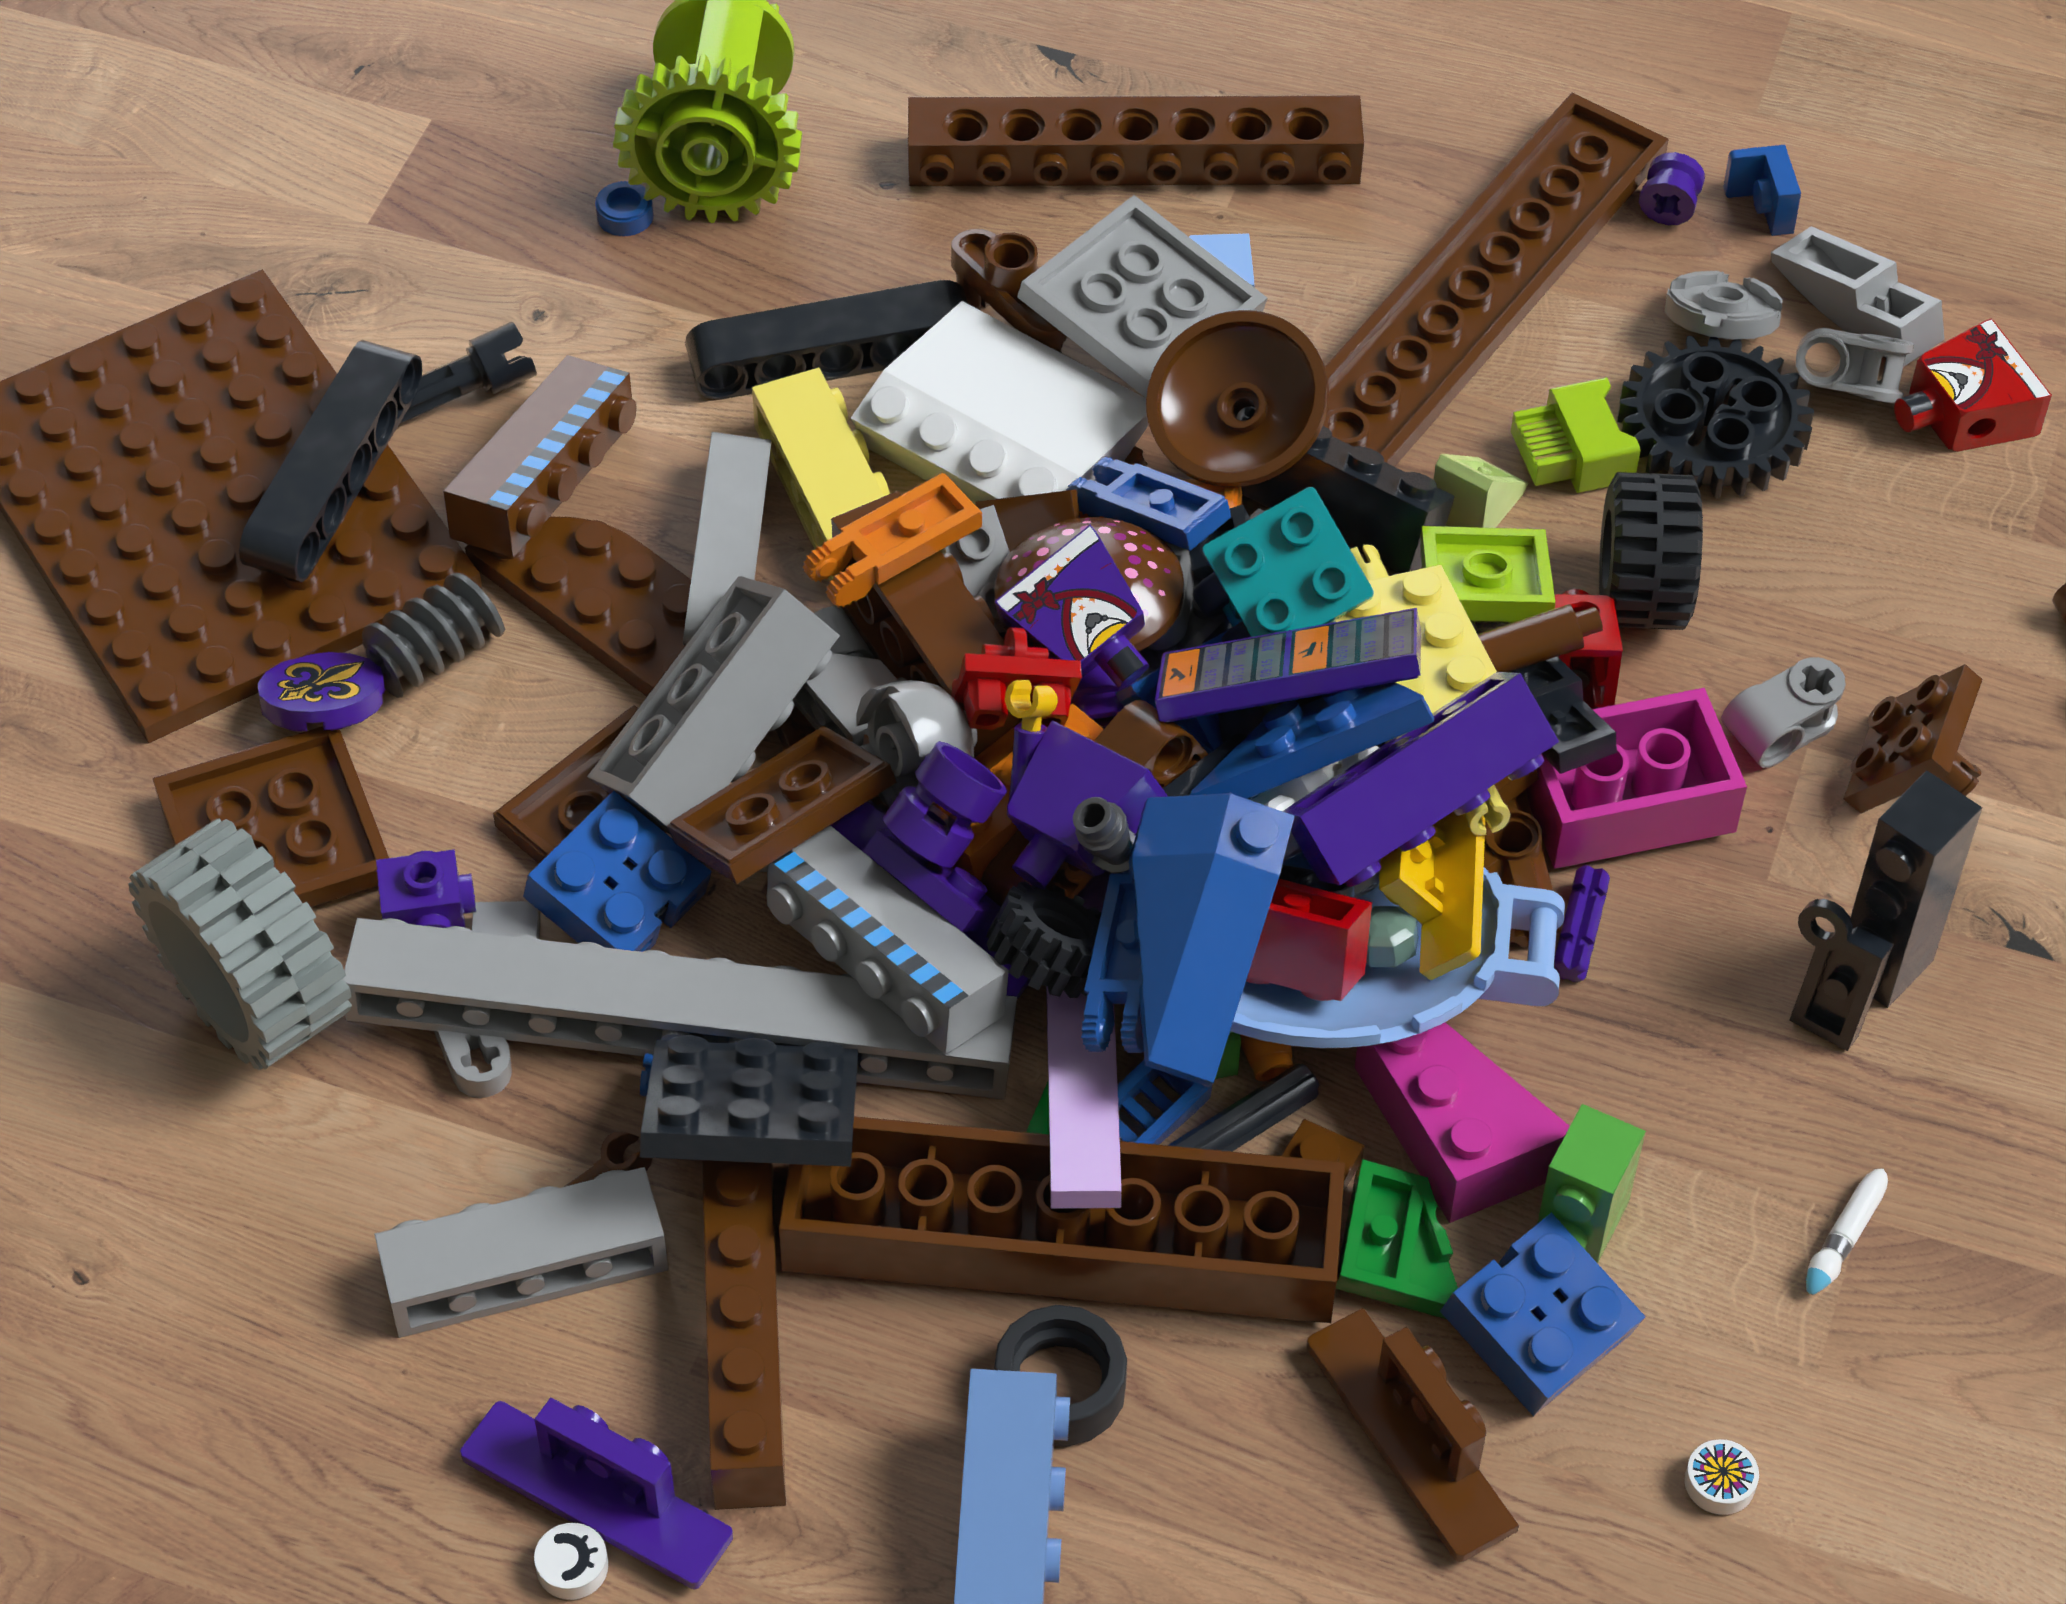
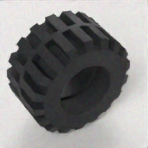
M1617 472L1607 489L1600 540L1599 594L1607 595L1614 599L1619 627L1683 630L1693 616L1701 574L1703 514L1700 491L1692 475Z

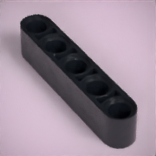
M938 280L710 320L700 323L690 330L686 336L685 346L698 392L704 397L714 400L750 395L754 386L818 367L826 381L883 371L961 301L967 304L968 301L964 289L959 283L951 280Z
M365 340L357 342L249 518L243 530L239 547V558L243 565L301 582L309 577L412 404L422 378L423 370L420 356Z

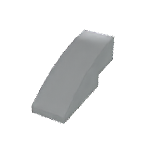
M1812 226L1771 252L1772 263L1788 281L1822 314L1845 332L1882 335L1914 343L1913 353L1906 355L1904 366L1945 340L1942 301L1898 282L1897 263Z

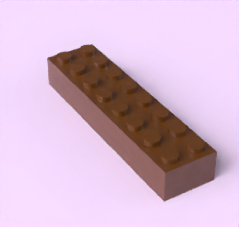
M854 1116L851 1167L789 1164L779 1225L782 1271L1331 1323L1337 1283L1345 1162L1120 1141L1121 1208H1051L1049 1134Z

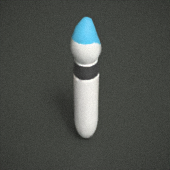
M1875 1169L1862 1179L1827 1236L1821 1251L1816 1253L1810 1260L1806 1277V1291L1809 1294L1814 1295L1820 1292L1840 1274L1842 1262L1854 1247L1885 1194L1888 1178L1884 1169Z

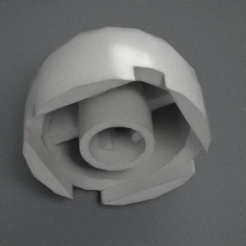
M912 680L893 682L871 688L861 697L856 713V726L868 723L870 743L860 747L888 762L897 783L878 794L881 801L889 808L903 788L906 786H918L919 782L917 781L915 771L938 741L948 743L974 758L977 729L969 727L965 710L938 685Z

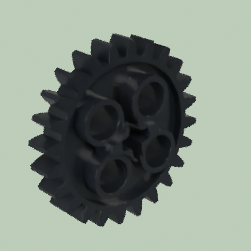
M1687 336L1684 350H1679L1674 344L1667 341L1664 343L1662 357L1648 351L1645 353L1643 366L1633 365L1631 367L1629 381L1623 382L1617 422L1623 424L1621 432L1636 437L1640 446L1639 458L1648 456L1647 473L1652 474L1665 469L1671 475H1692L1698 489L1702 484L1710 485L1714 498H1720L1723 486L1729 485L1732 486L1739 497L1745 496L1748 482H1752L1757 488L1765 491L1768 489L1770 476L1784 481L1787 478L1789 465L1797 467L1800 465L1803 450L1808 449L1812 432L1811 424L1814 416V409L1807 407L1810 397L1809 390L1797 389L1800 378L1798 373L1781 375L1784 359L1781 357L1767 363L1762 360L1764 347L1762 346L1756 347L1748 354L1741 351V339H1734L1729 348L1720 346L1717 337H1710L1708 346L1700 347L1692 336ZM1733 385H1737L1736 387L1734 386L1730 391L1728 404H1723L1727 392ZM1703 426H1707L1706 436L1698 446H1694L1701 439Z

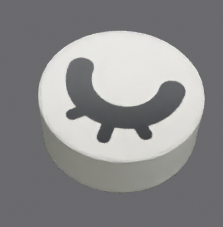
M580 1523L558 1525L546 1532L536 1546L534 1562L538 1580L548 1593L557 1598L575 1600L586 1597L596 1591L606 1578L608 1557L605 1543L598 1532L587 1525Z

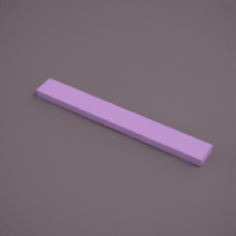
M1108 871L1101 875L1093 876L1077 895L1085 900L1083 904L1085 908L1095 907L1102 913L1109 881ZM1046 986L1051 1208H1121L1115 1023L1113 1033L1110 1035L1111 1041H1109V1047H1106V1051L1088 1052V1050H1085V1045H1083V1039L1081 1038L1082 1021H1084V1010L1088 996L1080 993L1078 998H1069L1063 990L1061 996L1058 997L1050 995ZM1113 1004V1012H1114V1020H1115V1011H1114V1004Z

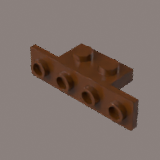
M1364 1308L1308 1337L1306 1346L1308 1352L1457 1562H1464L1518 1532V1523L1479 1470L1486 1438V1427L1483 1419L1470 1401H1460L1447 1383L1445 1368L1436 1352L1430 1346L1425 1345L1421 1347L1407 1326L1384 1337Z

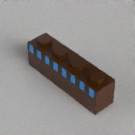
M567 355L443 490L450 539L514 558L531 537L539 534L544 522L562 502H566L572 496L575 487L588 472L602 462L605 453L618 438L631 429L635 421L637 406L635 400L632 399L630 373Z

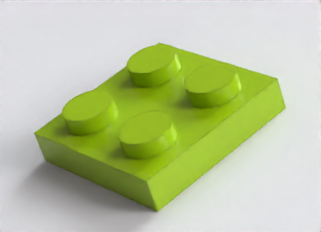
M1422 526L1420 540L1422 569L1442 565L1470 621L1513 623L1555 609L1556 602L1545 529Z

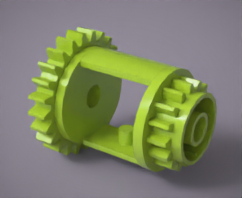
M675 0L663 12L656 26L653 40V56L655 61L653 78L651 79L648 76L639 74L635 90L626 89L622 107H618L614 125L616 131L613 141V148L620 150L618 166L620 168H631L628 179L630 185L646 183L644 194L646 201L654 199L659 195L665 197L663 211L667 213L679 204L685 206V217L687 220H691L695 216L697 209L705 210L710 223H715L717 213L721 210H725L733 221H738L741 206L757 215L760 212L762 199L775 204L778 200L779 188H790L792 173L797 172L802 141V131L797 130L799 115L796 111H786L789 97L787 93L778 94L786 85L792 71L794 41L791 31L783 17L779 14V6L777 4H769L767 0Z

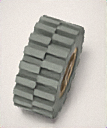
M220 818L212 821L130 875L129 878L132 882L128 886L129 892L135 898L132 901L136 914L146 923L142 928L148 940L158 948L160 954L157 956L165 970L172 972L179 983L176 985L186 1000L190 998L197 1007V1015L207 1027L212 1025L216 1030L218 1039L228 1049L233 1047L238 1058L244 1063L248 1064L251 1062L252 1066L258 1070L266 1069L350 1011L352 1006L348 1001L352 997L350 987L342 980L346 976L341 962L334 958L330 952L334 947L327 933L320 931L313 920L316 918L315 913L307 901L305 903L301 902L294 892L295 884L285 871L280 874L274 867L273 857L263 846L257 849L252 836L242 828L237 831L233 822L227 819L221 821Z

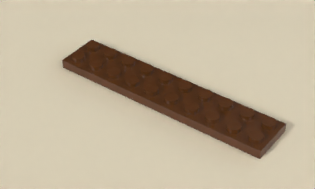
M1571 92L1325 366L1329 382V405L1323 426L1332 432L1333 437L1353 447L1361 446L1377 451L1384 457V462L1395 467L1645 180L1651 162L1657 156L1667 152L1669 139Z

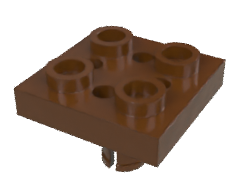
M1964 664L1941 676L1932 675L1925 679L1918 687L1897 697H1886L1879 702L1869 715L1868 725L1870 727L1862 749L1852 761L1850 768L1852 776L1843 799L1862 814L1903 795L1926 771H1929L1967 796L1978 784L1979 780L1977 777L1981 776V770L1976 765L1971 764L1957 751L1983 679Z

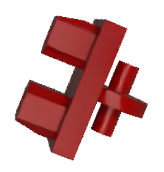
M1009 627L1006 632L1004 645L983 644L981 654H964L959 677L952 682V697L957 702L964 703L970 728L994 730L998 727H1003L1008 717V709L1005 703V693L1008 686L1016 680H1029L1032 686L1030 693L1031 705L1033 702V691L1036 686H1050L1057 694L1058 703L1055 710L1049 716L1042 718L1041 724L1048 727L1053 720L1065 726L1069 716L1071 699L1082 678L1081 661L1048 659V648L1028 647L1027 634L1024 628Z

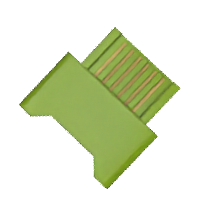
M1607 377L1549 389L1547 405L1513 412L1511 434L1535 486L1571 479L1576 492L1581 493L1609 487L1617 472H1637L1640 446L1636 437L1621 432L1605 400L1611 388Z

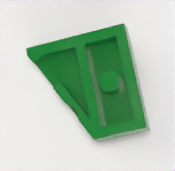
M1362 1159L1355 1173L1338 1264L1336 1289L1446 1319L1440 1310L1452 1293L1458 1289L1449 1263L1453 1250L1446 1230L1437 1221L1435 1213L1437 1203L1428 1177Z

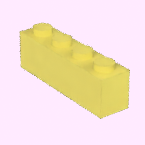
M819 367L752 387L755 429L761 439L771 440L770 459L814 549L817 546H822L824 542L832 538L831 518L890 494L883 474L880 471L873 473L868 465V448L861 431L858 429L851 431L847 423L848 412L841 391L837 387L829 388ZM829 576V580L831 581L834 576Z

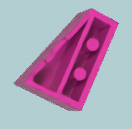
M1446 1022L1420 1034L1397 1041L1357 1047L1355 1060L1357 1073L1421 1176L1428 1177L1434 1198L1449 1223L1546 1183L1549 1165L1570 1126Z

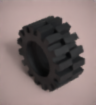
M1026 881L1020 882L1017 887L1013 886L1009 890L987 932L986 938L989 939L986 944L990 951L996 952L994 959L1000 965H1011L1008 973L1017 979L1022 975L1029 978L1028 986L1037 990L1040 989L1041 985L1047 986L1049 994L1058 997L1061 996L1063 990L1069 998H1078L1080 993L1086 996L1087 994L1084 992L1101 912L1095 907L1085 908L1083 906L1085 900L1076 894L1073 899L1066 897L1065 889L1054 885L1053 889L1049 891L1047 887L1043 890L1034 885L1031 887Z

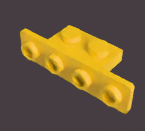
M1451 812L1433 824L1436 833L1426 842L1407 851H1401L1398 847L1381 858L1379 890L1384 893L1390 902L1399 905L1422 924L1419 971L1429 980H1433L1466 965L1468 962L1476 959L1481 952L1485 835H1475L1470 830L1465 814L1456 816L1454 812ZM1482 816L1481 820L1485 826V818Z

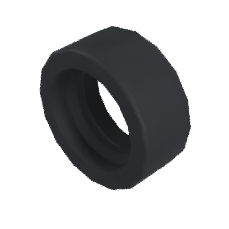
M1052 1305L1031 1310L1010 1324L999 1341L994 1370L1020 1371V1366L1026 1358L1038 1350L1054 1346L1076 1348L1092 1356L1099 1364L1102 1372L1101 1386L1095 1394L1086 1400L1070 1404L1068 1441L1054 1440V1446L1067 1447L1091 1441L1111 1427L1124 1405L1127 1356L1121 1338L1105 1319L1081 1307Z

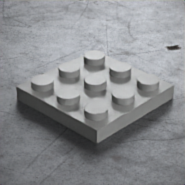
M1135 195L1023 280L1018 293V298L1145 398L1147 397L1150 377L1157 361L1168 345L1184 330L1207 317L1223 312L1236 310L1263 312L1268 299Z

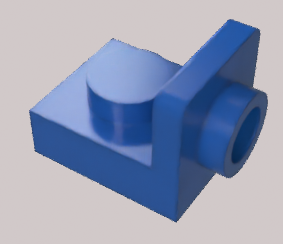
M1785 144L1732 150L1728 155L1723 185L1726 197L1753 196L1756 212L1758 214H1765L1771 236L1793 234L1801 191Z

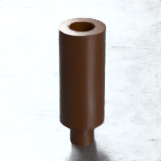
M1568 604L1477 635L1496 671L1512 672L1584 648L1583 637L1603 631V625L1596 607L1575 613L1571 605Z

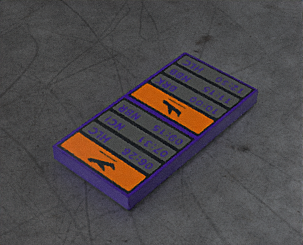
M1417 608L1165 652L1162 654L1155 697L1159 720L1165 723L1416 679L1418 676H1421V626Z

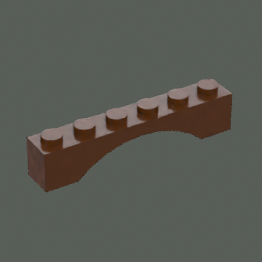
M702 1160L710 1468L715 1510L786 1506L776 1283L773 1163Z

